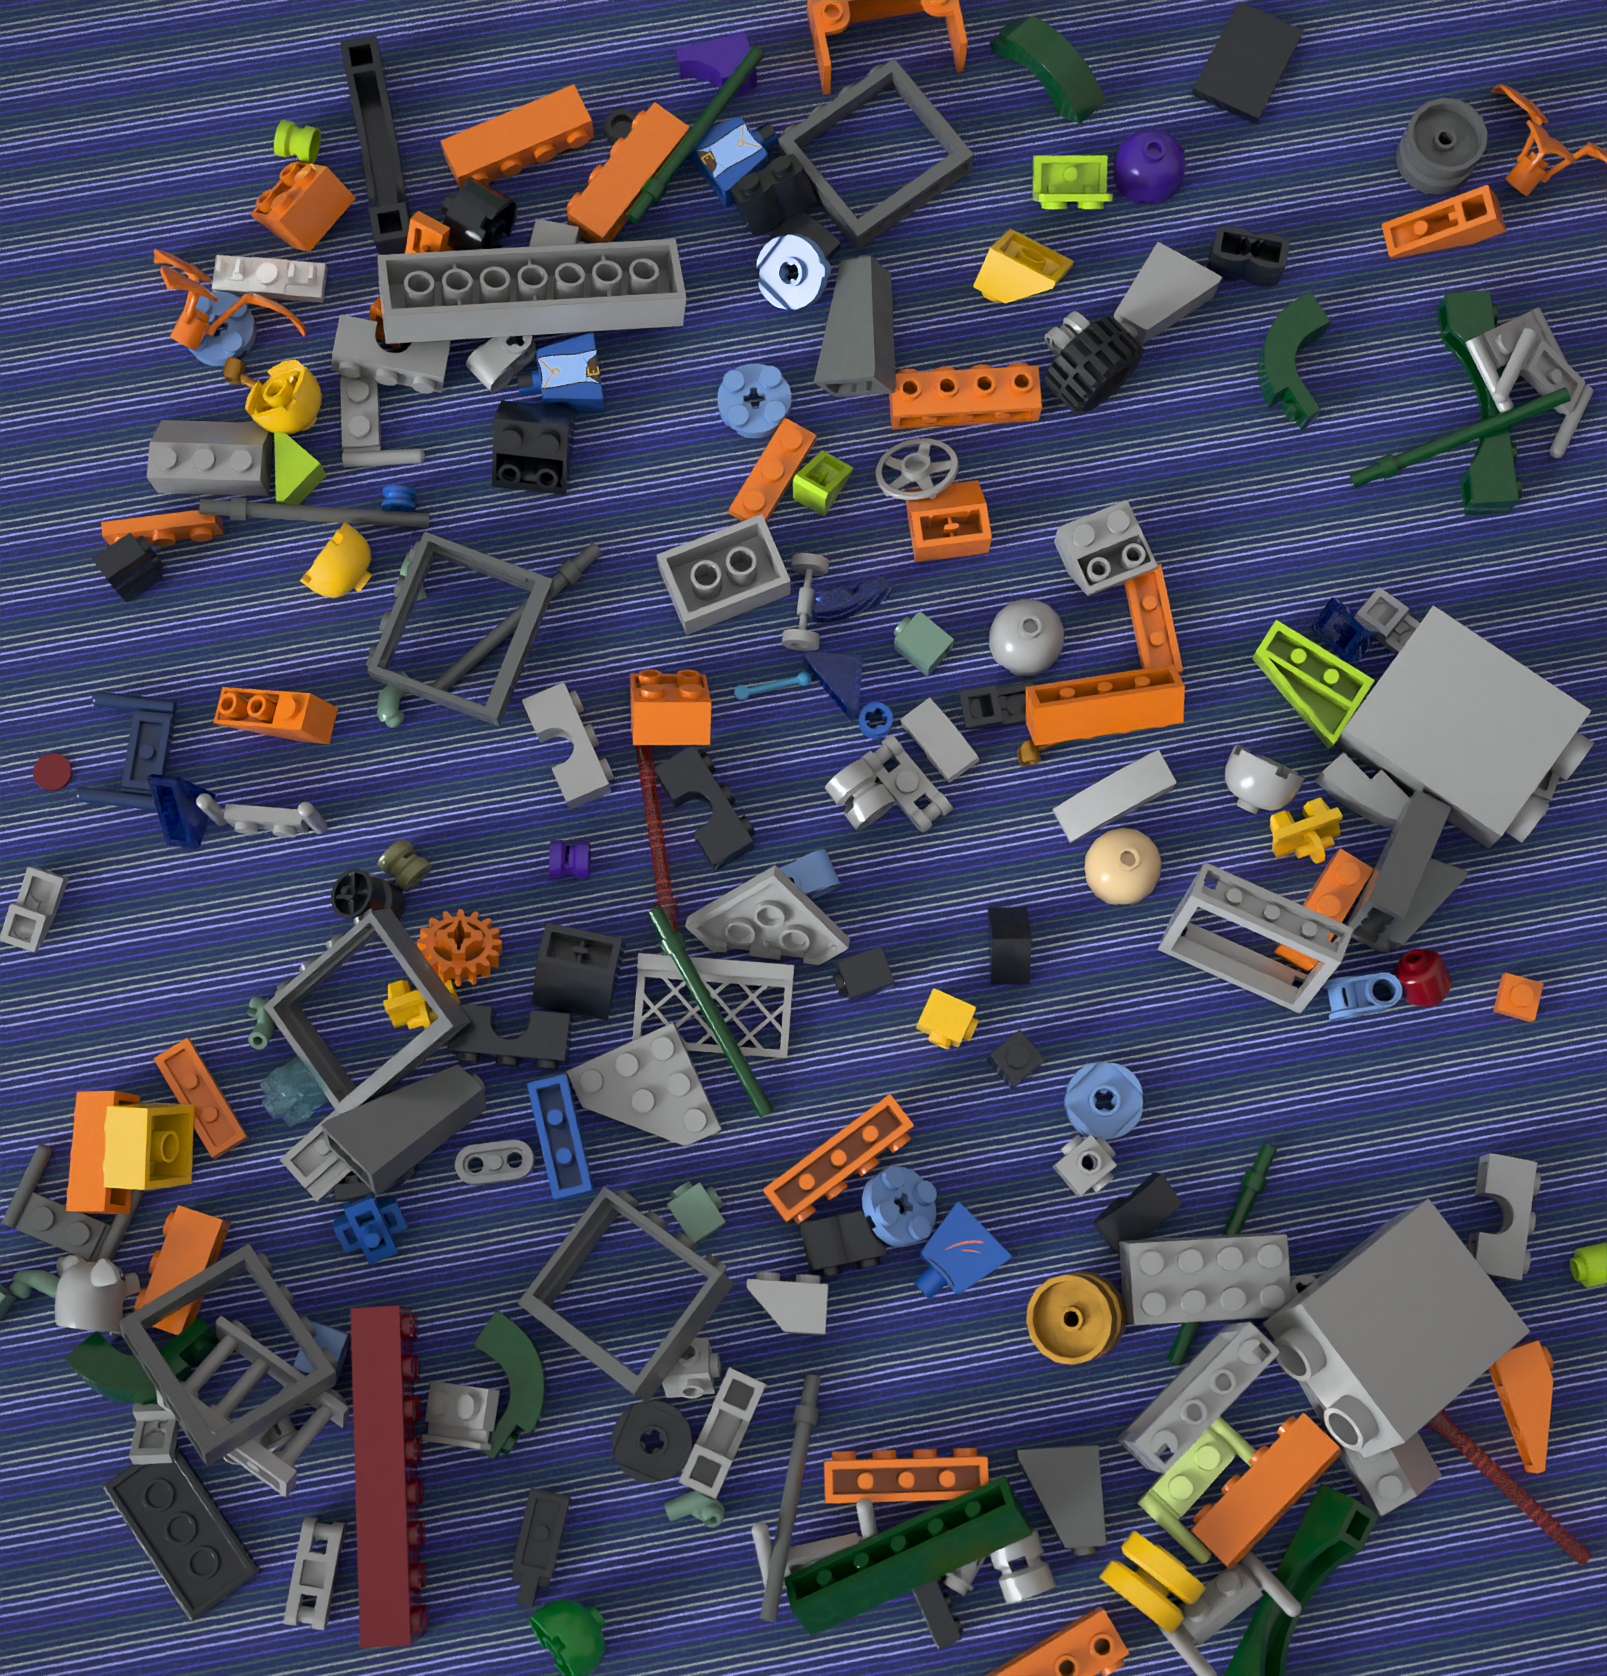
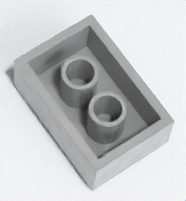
M763 514L657 554L659 571L686 635L791 595V580Z

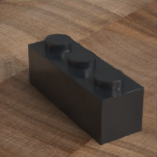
M941 1577L913 1589V1593L938 1650L962 1640L959 1633L963 1632L958 1617L952 1618L949 1611L953 1605L947 1592L942 1594L939 1588V1584L943 1583Z

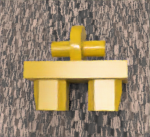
M1319 797L1308 801L1303 806L1302 813L1305 819L1295 822L1290 812L1285 810L1270 817V828L1273 835L1272 851L1277 859L1295 852L1298 859L1310 855L1313 862L1318 864L1325 861L1324 849L1334 846L1333 838L1340 836L1339 821L1342 820L1343 816L1338 807L1330 810L1323 799Z
M449 979L445 986L457 1003L461 1004L451 979ZM399 980L388 984V999L384 1000L383 1003L394 1028L407 1025L409 1030L423 1026L425 1030L438 1019L419 990L412 991L408 981Z

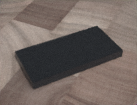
M177 1443L173 1463L132 1464L102 1486L191 1622L261 1572V1569Z

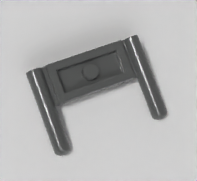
M39 1145L1 1223L74 1255H80L88 1261L98 1262L101 1258H107L112 1262L140 1203L144 1190L132 1189L130 1214H116L112 1225L84 1213L66 1211V1205L34 1193L52 1154L49 1146Z

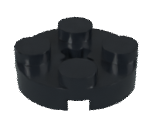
M651 1400L648 1403H637L620 1416L614 1427L612 1447L615 1458L621 1469L637 1481L655 1483L668 1480L683 1469L691 1455L693 1439L690 1424L682 1412L669 1403ZM653 1429L660 1432L659 1439L664 1442L662 1449L655 1448L652 1453H648L645 1451L646 1443L641 1441L643 1434L650 1435Z

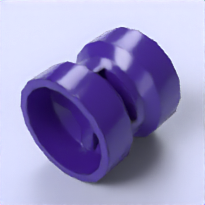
M551 840L549 851L550 878L562 879L566 875H575L577 879H589L591 872L590 840H578L575 844H566L563 840Z

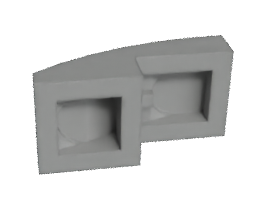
M1380 587L1355 615L1357 620L1396 656L1420 624V622L1408 615L1409 608Z
M931 698L925 700L900 719L902 727L925 751L927 759L949 783L980 761L969 743Z
M28 866L17 902L11 903L0 934V941L34 953L38 952L56 915L69 878L35 866Z
M157 1401L134 1404L132 1412L136 1419V1426L129 1453L133 1465L173 1463L178 1435V1421L171 1413L158 1405Z

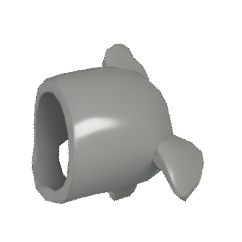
M80 1255L60 1257L56 1263L57 1273L60 1276L55 1297L56 1325L81 1330L109 1332L113 1336H122L119 1321L124 1318L122 1313L123 1300L126 1296L141 1291L137 1274L135 1272L124 1274L119 1267L107 1258H101L98 1262H86Z

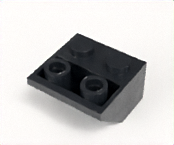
M501 400L493 418L492 487L566 495L574 444L575 408Z
M546 922L537 958L532 1005L608 1021L625 950L623 939Z

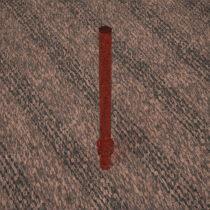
M635 745L658 898L654 905L655 907L661 905L676 932L678 931L676 916L679 915L677 899L673 898L651 746Z
M1444 1408L1426 1423L1432 1431L1437 1429L1579 1565H1584L1591 1558L1592 1554L1447 1418L1449 1413Z

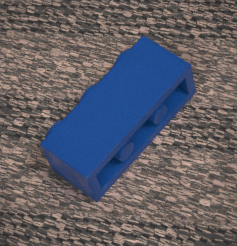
M566 1074L527 1083L553 1200L560 1203L596 1194L569 1078Z

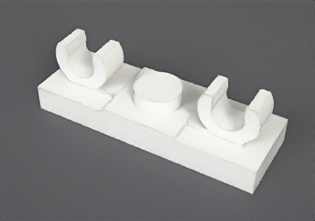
M216 255L212 291L227 292L235 296H243L252 292L270 299L323 303L327 266L325 263L289 261L285 259Z

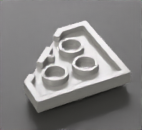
M776 865L687 916L685 925L711 951L726 953L727 948L749 950V956L780 960L781 955L804 958L803 963L820 965L849 949L850 938Z
M675 1022L566 1071L583 1108L683 1146H688L722 1130Z

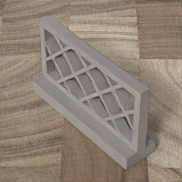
M638 953L632 1041L641 1037L642 1022L654 1012L665 1025L671 1024L658 1008L676 994L690 1011L675 1024L676 1027L681 1026L693 1015L708 1032L696 1043L686 1042L681 1036L687 1051L724 1053L711 1028L697 1013L700 1009L697 1005L693 1008L679 992L686 985L685 981L675 987L669 980H684L671 955ZM690 957L704 985L711 993V997H714L729 1014L724 1018L725 1023L732 1018L747 1035L737 1043L743 1055L787 1058L795 965ZM646 977L662 978L672 990L656 1005L645 994ZM708 982H718L723 984L719 986L716 990H714ZM729 983L739 984L750 996L734 1011L718 995ZM746 985L762 987L753 994ZM768 986L785 988L784 1003L775 1012L770 1014L756 996ZM753 1000L768 1018L750 1032L735 1014ZM644 1001L651 1008L645 1015H643ZM783 1010L781 1027L774 1017ZM771 1021L781 1033L780 1049L763 1048L753 1035ZM711 1036L717 1044H705L703 1042ZM750 1039L756 1047H744L742 1045Z

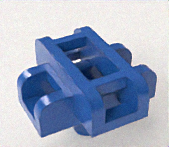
M374 1193L366 1194V1198L352 1204L350 1201L343 1203L345 1215L333 1221V1229L344 1253L361 1247L369 1265L398 1254L397 1244L392 1234L408 1228V1225L395 1196H389L377 1201ZM383 1214H386L388 1221H386ZM374 1216V1219L366 1221L362 1224L359 1223V1221ZM346 1229H347V1231H348V1233H349V1235H350L349 1237H347V1235H346V1232H345ZM380 1240H385L386 1243L377 1246L380 1243Z

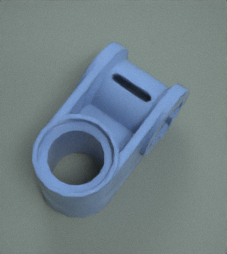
M825 849L809 853L797 861L779 868L809 899L825 895L841 885Z
M1385 972L1358 977L1346 976L1330 979L1323 985V989L1328 991L1332 1011L1329 1014L1330 1021L1352 1019L1365 1014L1383 1012L1395 1005L1402 995L1400 980L1395 975ZM1375 983L1384 984L1389 989V1001L1383 1002L1376 999L1372 992V987Z

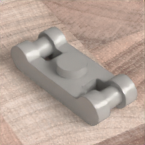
M890 734L881 741L882 746L874 753L869 751L861 759L864 758L877 775L876 780L880 784L885 785L896 800V804L917 829L924 833L932 827L931 822L940 815L946 816L953 810V807L904 751L899 741ZM892 757L898 766L889 773L883 764ZM925 796L930 804L921 810L915 803Z
M305 1517L292 1574L284 1624L297 1626L301 1622L312 1624V1629L326 1630L330 1617V1605L341 1548L346 1534V1523L333 1521L331 1525L319 1523L318 1518ZM315 1539L328 1541L326 1553L312 1551ZM304 1594L317 1596L315 1608L303 1606Z

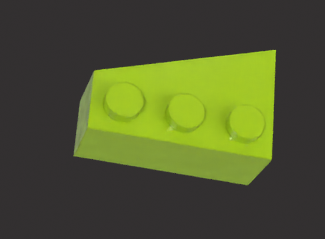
M1278 620L1274 622L1252 657L1328 750L1335 744L1375 681Z

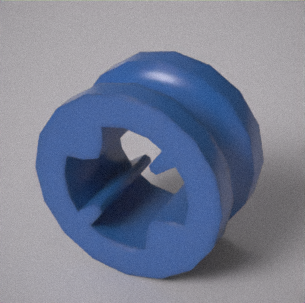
M392 485L382 489V495L386 498L382 502V510L414 512L416 510V505L412 502V499L416 497V491L413 488Z
M880 702L867 704L860 712L859 728L863 735L870 739L876 740L885 737L892 728L893 715L891 710ZM876 712L881 713L882 721L887 722L885 726L878 724L876 729L870 728V721H865V718L867 716L873 717Z

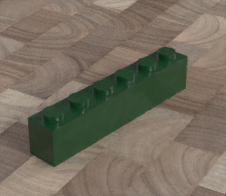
M1003 1476L784 1577L791 1611L809 1635L813 1636L1033 1535L1023 1504L1007 1478Z

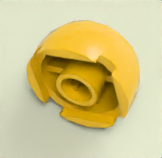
M295 359L284 361L267 371L271 378L263 385L259 381L255 383L247 397L245 408L252 419L265 430L273 434L276 431L290 435L305 431L315 423L321 406L322 393L316 378L307 367Z
M344 522L300 581L314 592L325 597H342L352 589L360 592L372 576L367 571L372 558L371 549L366 539L356 529Z

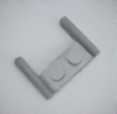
M1540 307L1465 343L1491 396L1500 380L1496 369L1508 363L1523 330L1526 328L1537 332V338L1544 339L1567 363ZM1509 396L1504 403L1495 402L1500 413L1514 408Z
M1526 328L1518 340L1492 397L1497 403L1506 402L1519 374L1541 396L1566 387L1571 401L1554 407L1560 414L1564 413L1566 416L1549 450L1552 457L1561 458L1569 445L1594 390L1590 386L1585 385L1586 382L1544 339L1537 338V332Z
M341 375L343 467L422 463L425 460V453L420 448L381 450L379 383L371 378L361 376L358 378H348Z
M200 794L196 800L198 807L217 825L223 826L229 823L232 827H235L234 831L243 834H258V829L273 830V834L276 836L296 837V832L308 833V827L312 828L317 834L324 833L328 828L327 822L309 802H302L298 809L226 804L225 809H223L208 794Z
M863 1498L856 1504L862 1536L858 1537L856 1532L790 1547L784 1577L877 1535L878 1530L872 1502L867 1498ZM756 1522L752 1526V1534L764 1587H766L773 1548L768 1526L764 1522Z
M1248 1552L1241 1559V1563L1237 1564L1232 1570L1226 1568L1205 1585L1206 1590L1195 1605L1183 1602L1178 1606L1183 1613L1184 1620L1173 1635L1169 1634L1159 1625L1158 1628L1198 1676H1217L1216 1671L1194 1644L1197 1643L1200 1646L1263 1596L1261 1591L1264 1589L1291 1617H1295L1301 1612V1605L1253 1552Z

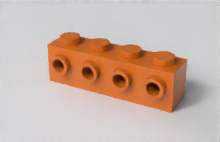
M573 84L443 139L440 142L445 159L461 189L469 177L489 185L490 182L501 177L515 176L523 168L534 163L550 161L556 154L569 148H580L595 137L590 115Z
M655 102L647 112L642 110L638 113L631 126L633 130L625 139L620 137L610 151V159L604 166L598 165L593 170L588 179L589 185L582 194L577 192L566 207L568 225L579 227L580 235L590 243H608L614 239L629 220L626 214L641 195L640 189L649 177H655L690 130L688 125Z
M1023 362L1012 363L1002 368H992L990 365L981 364L967 370H955L953 367H939L932 372L902 369L895 374V393H889L892 429L1039 421L1042 409L1038 365L1029 366Z
M1174 664L1025 687L1026 725L1035 746L1052 745L1057 742L1076 739H1091L1096 736L1129 733L1134 730L1154 727L1162 728L1168 725L1184 723L1185 685Z
M889 1094L765 1187L763 1193L786 1224L794 1220L799 1225L817 1211L813 1204L824 1196L831 1201L848 1188L845 1180L856 1172L863 1177L879 1165L880 1162L876 1158L888 1148L892 1153H895L911 1140L908 1133L912 1131L914 1124L892 1095Z
M1304 1412L1298 1419L1294 1415L1289 1417L1277 1431V1434L1280 1436L1279 1439L1270 1448L1267 1445L1259 1448L1249 1460L1252 1467L1242 1477L1238 1474L1234 1475L1221 1489L1224 1496L1214 1506L1210 1503L1205 1505L1193 1519L1196 1525L1191 1531L1230 1570L1240 1562L1343 1453L1341 1448Z
M953 1448V1456L937 1457V1449L912 1450L913 1457L897 1458L896 1450L872 1451V1459H856V1451L832 1452V1460H824L825 1504L857 1503L863 1498H867L871 1502L953 1500L989 1483L988 1457L984 1455L977 1456V1448Z
M1098 1606L985 1676H1094L1099 1672L1103 1676H1107L1121 1668L1125 1664L1122 1658L1130 1653L1105 1610Z

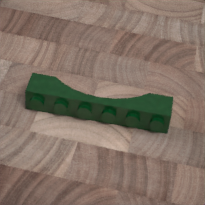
M1490 290L1446 293L1437 307L1441 342L1457 357L1467 371L1476 391L1480 408V421L1500 412L1465 343L1495 328L1498 320L1497 305L1491 302ZM1500 367L1496 369L1499 377L1501 378L1503 372H1501ZM1512 425L1478 439L1477 449L1471 464L1460 480L1465 516L1509 513L1519 499H1521L1522 483L1521 479L1515 476L1514 464L1517 461V447L1515 442H1511L1509 432Z
M1322 1483L1320 1484L1274 1574L1300 1603L1301 1612L1295 1617L1287 1615L1266 1591L1223 1676H1285L1286 1657L1291 1637L1303 1609L1312 1594L1328 1575L1346 1560L1361 1552L1379 1517L1377 1513L1357 1500Z

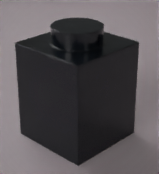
M881 946L838 961L836 967L838 973L832 974L839 996L847 995L849 1003L889 990L894 987L895 983Z
M1018 1030L987 1058V1062L1011 1090L1045 1061L1021 1030Z

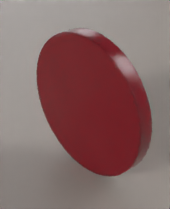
M56 753L46 754L36 762L33 769V777L35 782L44 790L57 791L69 783L72 777V767L64 756Z

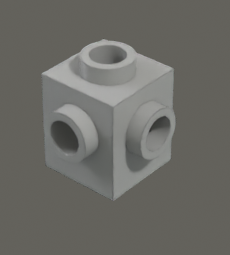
M1077 1135L1060 1149L1065 1156L1052 1166L1075 1195L1079 1197L1091 1187L1095 1192H1098L1114 1178L1110 1171L1117 1166L1112 1160L1116 1153L1101 1136L1095 1140L1092 1135H1089L1083 1140ZM1084 1156L1092 1160L1093 1166L1091 1170H1086L1082 1166Z
M695 1337L664 1379L662 1384L667 1398L685 1397L692 1399L706 1394H715L714 1378L721 1377V1362L719 1353H712L709 1339Z

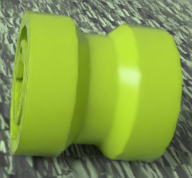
M281 120L274 138L275 155L284 158L297 156L299 161L313 164L317 159L320 149V129L311 126L300 128L294 122Z

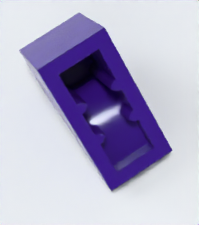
M745 31L675 49L676 65L680 80L701 79L721 89L751 50ZM756 68L735 95H743L751 89L757 88Z

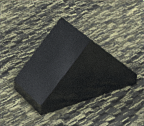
M1027 907L988 908L990 985L1029 984L1031 932Z

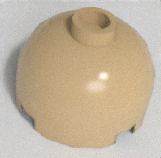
M1119 828L1105 832L1093 842L1085 856L1084 862L1087 885L1095 896L1108 904L1132 905L1139 903L1151 894L1160 880L1162 862L1158 848L1150 837L1135 829Z

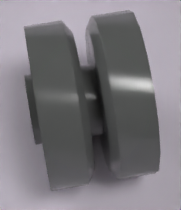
M1439 98L1426 102L1414 112L1397 146L1396 163L1400 175L1411 187L1425 194L1443 195L1456 191L1468 181L1487 146L1488 132L1483 118L1472 106L1458 99Z

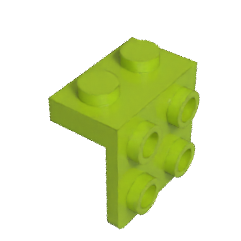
M1108 155L1033 156L1032 201L1041 202V208L1067 209V202H1078V208L1104 209V201H1113V194L1107 193Z

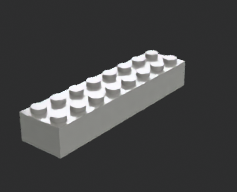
M676 239L378 255L379 291L386 344L683 326L686 293Z

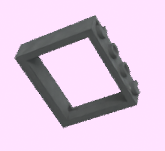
M892 59L885 65L878 64L872 68L865 79L856 85L850 84L846 86L836 99L827 105L821 104L810 113L809 118L798 125L792 124L782 132L780 138H778L779 157L794 154L805 168L817 199L816 202L857 252L970 173L974 159L973 152L895 59ZM892 85L949 155L857 219L800 148Z
M424 531L421 541H416L414 548L410 549L408 562H411L407 575H401L396 583L394 596L397 599L392 611L387 609L382 617L379 630L383 633L378 645L373 644L368 651L369 657L366 666L369 667L367 671L373 680L500 727L555 590L553 579ZM434 556L531 592L486 706L388 670Z
M370 908L365 914L356 916L353 920L354 927L347 933H339L326 943L327 950L321 956H314L304 962L299 967L301 973L293 980L289 979L276 987L278 990L275 992V996L263 1006L339 1115L384 1096L471 1022L390 908L375 911ZM379 934L438 1019L356 1088L298 1003Z
M604 1186L517 1304L631 1393L648 1403L734 1285V1282L724 1275L728 1267L710 1253L703 1259L694 1252L698 1245L680 1231L673 1237L665 1231L669 1224L654 1212L649 1210L644 1216L636 1210L640 1202L623 1190L616 1195ZM619 1213L708 1278L707 1282L639 1375L550 1307Z
M249 1243L119 1321L124 1340L207 1467L336 1385L335 1369L338 1368V1364L333 1354L327 1347L322 1350L313 1339L317 1335L309 1319L305 1315L300 1318L292 1308L295 1301L290 1291L283 1283L277 1286L270 1275L273 1273L270 1262L262 1252L256 1254ZM247 1269L315 1371L213 1434L145 1330Z

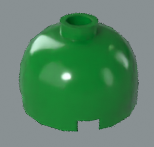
M554 1600L542 1606L529 1618V1623L544 1650L546 1647L556 1659L553 1663L564 1676H590L600 1665L605 1655L606 1644L601 1629L606 1626V1622L593 1605L586 1609L576 1600Z

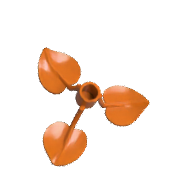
M1499 84L1492 89V93L1508 95L1514 102L1525 109L1531 120L1526 122L1531 133L1521 154L1516 158L1518 163L1505 177L1513 187L1525 196H1528L1540 181L1546 183L1551 176L1584 155L1601 159L1607 163V151L1591 142H1588L1587 146L1572 155L1560 141L1550 137L1549 133L1541 127L1543 122L1545 124L1549 122L1548 119L1532 101L1524 97L1517 90L1503 84ZM1535 140L1539 152L1538 154H1536L1534 151H1532L1529 154V151ZM1546 153H1554L1565 158L1559 164L1545 171L1549 166L1543 159Z
M154 249V263L171 264L185 271L190 278L188 279L172 268L163 265L160 268V273L168 290L183 289L189 291L185 308L170 335L175 341L197 351L206 333L213 336L219 326L247 303L267 307L287 316L296 325L303 337H305L307 330L304 324L291 311L278 302L252 292L251 294H244L212 324H209L208 321L211 316L197 309L196 305L200 295L216 303L219 299L199 284L200 279L209 284L212 282V279L202 270L183 261L179 257Z

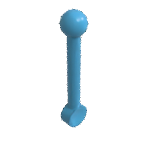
M802 671L797 677L750 688L739 685L735 688L734 695L738 701H745L749 698V695L795 684L807 686L811 683L812 677L810 673Z

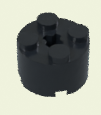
M473 177L467 178L457 195L450 193L444 200L441 208V213L445 215L443 224L450 227L448 245L453 248V251L503 248L498 242L503 233L510 236L517 217V204L508 196Z

